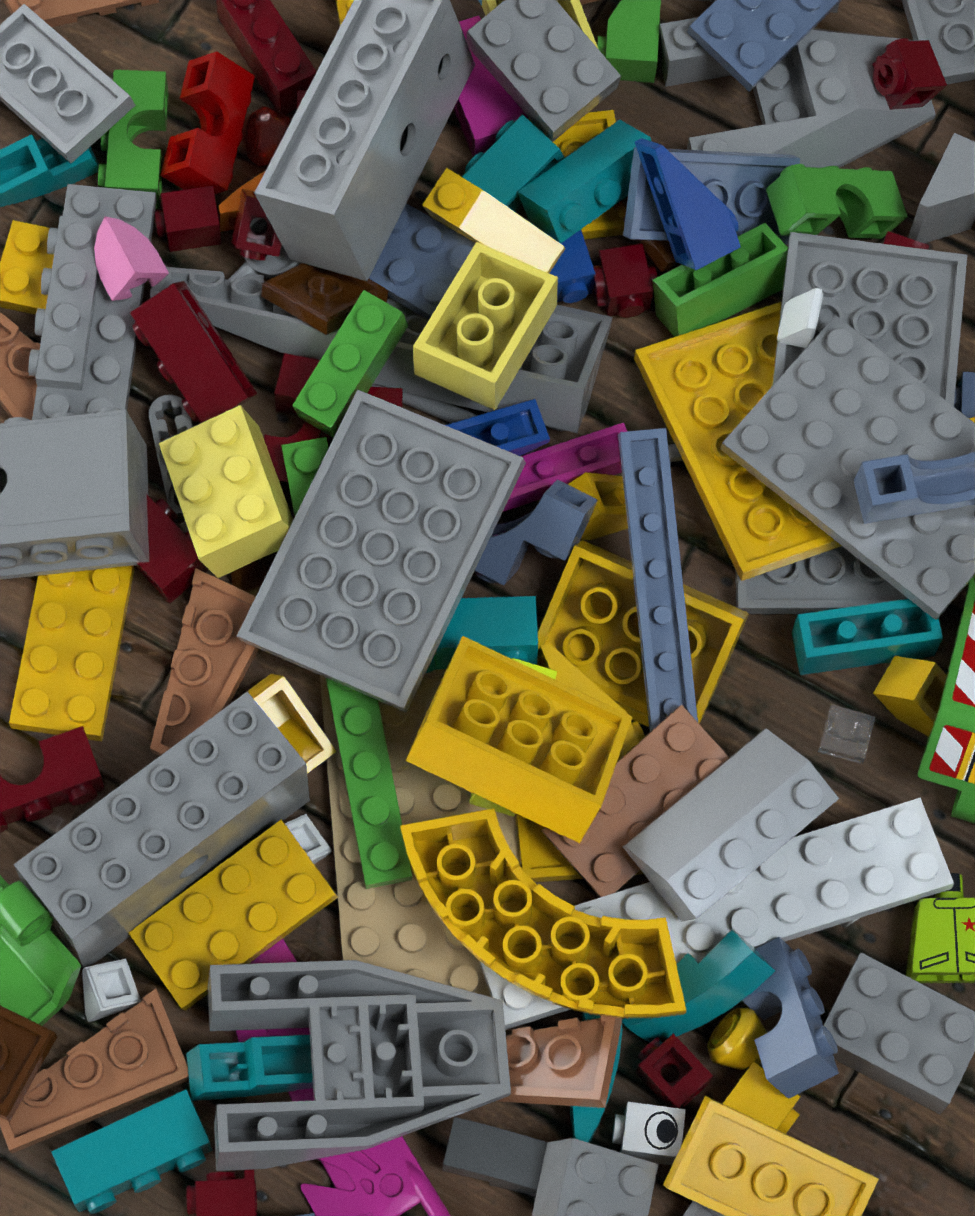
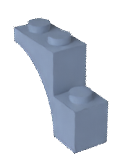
M557 479L543 494L535 509L521 518L496 525L475 569L476 575L484 581L499 583L504 586L518 571L530 543L535 545L539 553L550 558H560L565 561L571 554L574 545L580 542L598 500Z

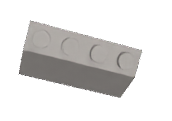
M766 728L627 842L623 848L681 922L694 920L700 917L828 809L839 797L808 759Z

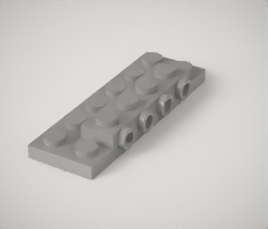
M67 185L63 216L59 218L58 228L50 227L48 232L47 253L54 255L52 268H43L41 278V294L48 295L46 309L38 308L35 317V335L42 336L40 350L31 349L29 356L28 373L29 376L35 377L37 384L32 420L46 419L58 412H69L75 415L90 414L103 407L127 410L137 344V335L132 327L135 320L130 312L142 304L145 283L130 289L131 298L112 301L100 279L95 264L94 246L97 231L105 216L128 223L151 242L154 211L157 201L155 192Z

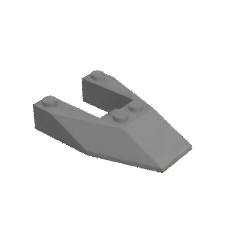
M697 18L660 24L658 59L665 87L731 76L725 68L687 33L689 26ZM814 28L753 88L762 125L690 137L687 150L794 155L799 157L800 164L806 167L824 168L827 166H838L840 168L933 120L936 114L932 99L923 107L890 110L885 96L879 93L874 85V69L872 64L876 61V57L886 52L885 48L888 44L901 38Z
M357 960L210 965L208 979L210 1031L309 1028L314 1101L217 1105L214 1121L216 1171L267 1169L369 1149L503 1099L511 1094L503 1000Z

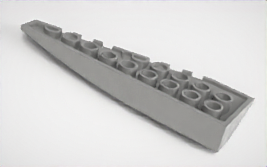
M166 267L169 274L150 290V297L152 298L172 283L185 281L213 326L281 353L321 360L339 331L337 329L325 335L261 297L264 275L246 274V276L236 278L232 283H229L221 271ZM387 297L388 304L403 312L408 327L374 383L385 387L403 388V392L479 411H495L414 374L413 345L429 320L392 298ZM557 305L496 410L536 399L545 426L557 431L578 433L589 404L613 317Z

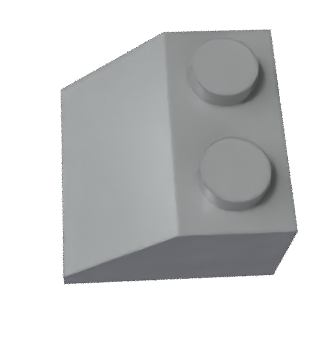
M956 133L953 134L919 203L908 236L910 239L927 243L972 228L975 221L974 141Z

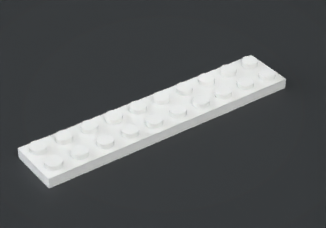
M917 798L793 837L706 912L694 920L681 922L651 882L575 905V910L598 918L606 916L627 920H648L666 917L677 964L687 953L701 962L731 930L735 931L756 949L777 937H780L785 942L851 921V919L855 920L950 890L954 882L922 800ZM480 962L491 997L503 1000L505 1030L570 1010L529 994L506 981Z

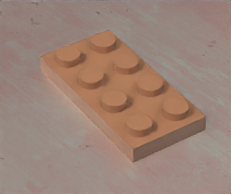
M680 705L617 761L602 806L580 843L557 834L546 827L541 832L599 897L613 894L640 871V868L628 855L623 846L729 759V757L686 708Z

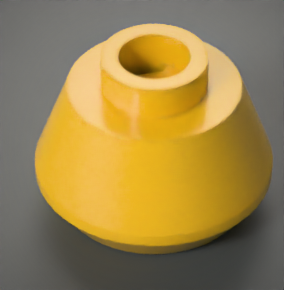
M736 1008L719 1022L707 1044L711 1061L736 1070H744L750 1067L753 1062L758 1065L761 1063L754 1040L767 1034V1031L753 1009Z

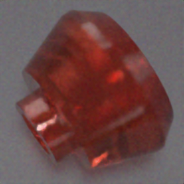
M261 106L251 113L246 127L245 147L248 158L257 166H265L270 163L291 123L290 119L266 106Z

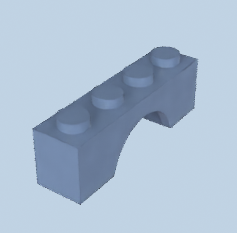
M975 452L936 461L916 460L905 454L862 462L854 479V485L864 524L975 505Z

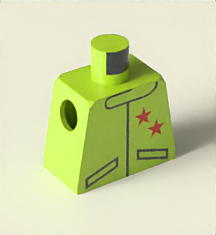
M950 873L954 882L952 889L935 894V898L920 899L914 908L906 976L919 983H975V898H964L961 874Z

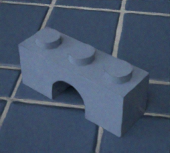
M777 937L756 948L776 971L742 1001L763 1020L782 1012L778 1024L770 1032L754 1041L766 1079L790 1099L839 1074L833 1054L838 1052V1048L830 1031L823 1026L820 1015L825 1010L819 995L810 987L807 976L812 974V970L806 956L800 949L793 950L780 937Z

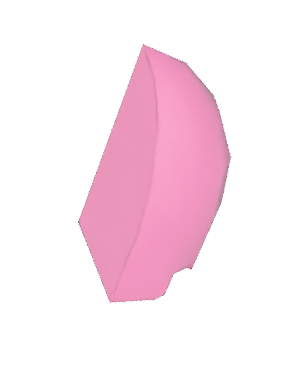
M104 217L97 231L94 246L95 264L100 279L112 301L131 298L130 289L138 287L147 281L154 287L169 274L159 253L147 237L135 227L120 219Z

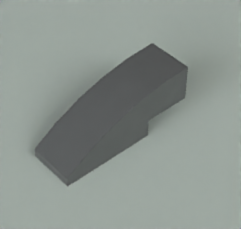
M454 1117L443 1162V1171L490 1182V1186L536 1196L547 1142Z

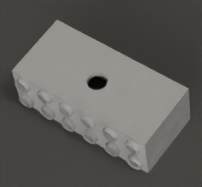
M450 0L353 1L254 192L290 260L368 281L475 66L474 59Z
M103 407L97 409L94 413L81 415L58 412L50 415L49 418L37 420L14 417L0 424V580L137 565L139 562H149L147 445L126 409L120 410L115 407Z
M247 691L16 862L14 867L20 880L50 912V916L53 918L52 930L84 969L85 967L92 966L129 938L128 932L279 820L284 821L308 803L310 798L306 762Z

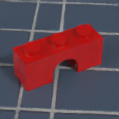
M218 51L188 62L179 99L196 111L200 119L201 129L196 128L169 138L160 176L183 190L213 186L214 194L228 190L233 178V166L237 149L242 140V128L247 108L251 103V91L255 75Z

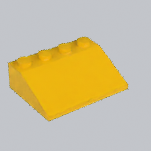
M582 540L573 547L538 630V649L540 646L550 643L619 704L628 715L632 716V720L649 727L632 562ZM683 584L697 717L700 724L749 613Z
M462 636L419 728L406 761L498 804L515 814L538 823L557 834L580 843L602 806L632 716Z

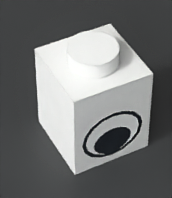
M627 1102L624 1115L615 1114L612 1143L621 1144L620 1153L653 1163L672 1165L682 1145L686 1109Z

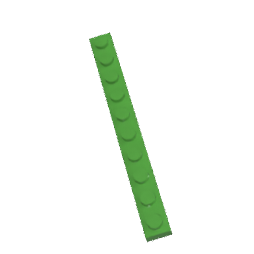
M326 437L281 445L294 516H296L329 449ZM326 678L365 887L370 889L412 881L410 862L400 830L402 821L378 700Z

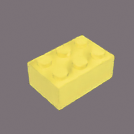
M476 242L413 345L414 374L496 410L557 306L558 277Z
M241 405L159 443L198 559L217 578L279 550L293 522V518L260 427Z

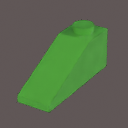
M621 0L608 19L606 37L598 36V49L621 75L620 80L654 83L658 59L661 0Z

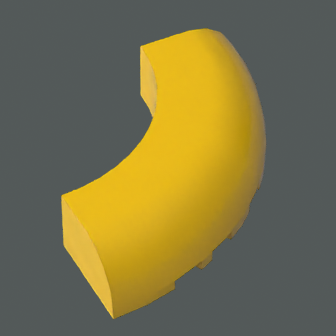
M495 808L400 825L409 862L422 891L436 914L460 943L480 962L506 981L531 995L558 1006L593 1015L616 1018H660L684 1015L686 1013L666 917L648 920H627L606 916L598 918L575 910V906L555 896L542 885H537L520 867V862L513 854L501 831Z

